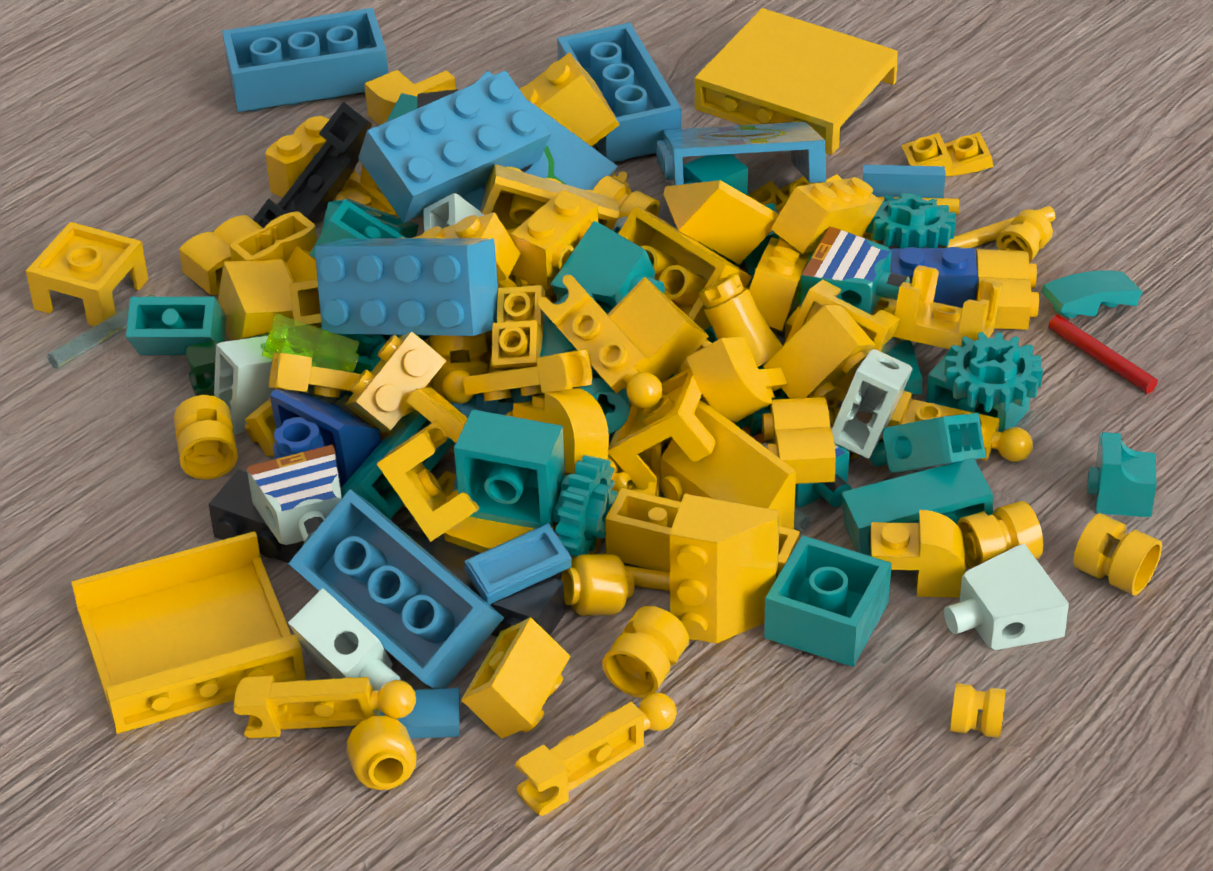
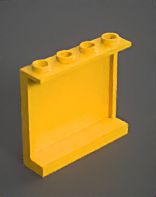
M761 8L695 77V110L740 125L807 122L825 140V153L833 155L839 148L840 127L881 81L891 85L896 83L898 50Z
M255 531L71 581L78 615L117 734L233 701L238 683L245 677L273 676L275 683L306 680L300 642L295 634L291 635L261 560Z

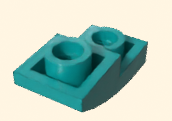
M1111 270L1089 271L1068 275L1044 284L1041 293L1054 305V311L1069 318H1076L1077 315L1096 317L1101 304L1108 307H1118L1119 304L1137 306L1143 292L1123 271Z

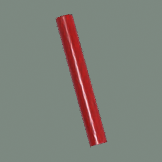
M1055 315L1050 320L1048 328L1147 394L1151 393L1157 386L1158 380L1065 318Z

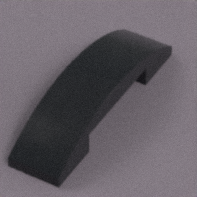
M342 102L319 132V135L327 140L280 202L276 204L268 198L252 220L262 228H265L275 218L299 211L314 223L327 209L328 202H332L354 171L359 161L358 157L367 130L371 129L372 123L345 102Z

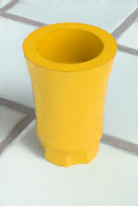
M735 273L720 279L698 293L706 307L704 312L717 340L745 336L757 367L768 362L783 347L757 308L748 288L743 287L738 274Z

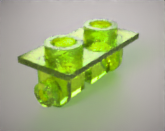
M275 313L261 356L272 359L274 353H287L311 357V366L350 372V370L354 371L358 362L359 354H356L359 342Z

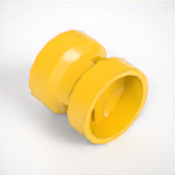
M1025 209L1013 219L1010 226L1000 233L996 242L997 249L1028 251L1030 263L1039 250L1044 248L1052 238L1053 229L1051 223L1040 212L1033 209Z
M956 683L950 732L965 734L969 730H979L986 737L1000 738L1006 689L991 687L987 691H978L970 684Z

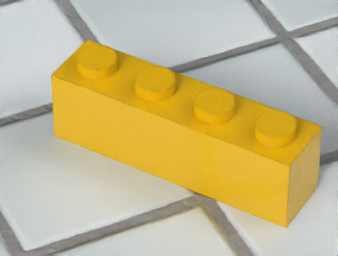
M621 488L605 518L606 554L618 556L623 563L651 570L670 572L669 533L681 502ZM779 526L778 575L800 540V531Z

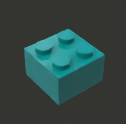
M472 409L454 447L458 494L462 492L467 493L471 500L475 501L480 507L469 517L533 529L547 523L552 527L554 523L553 510L559 499L561 483L565 478L563 426Z
M802 535L765 598L764 638L854 667L889 603L892 563Z

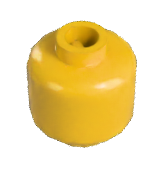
M614 554L578 555L572 560L571 567L564 570L561 575V581L564 583V602L570 605L576 614L581 616L615 615L623 609L627 598L632 597L634 592L632 572L626 570L622 560Z
M383 715L365 719L352 729L347 739V755L357 780L367 788L380 791L398 787L411 777L416 767L417 753L408 731L395 718Z

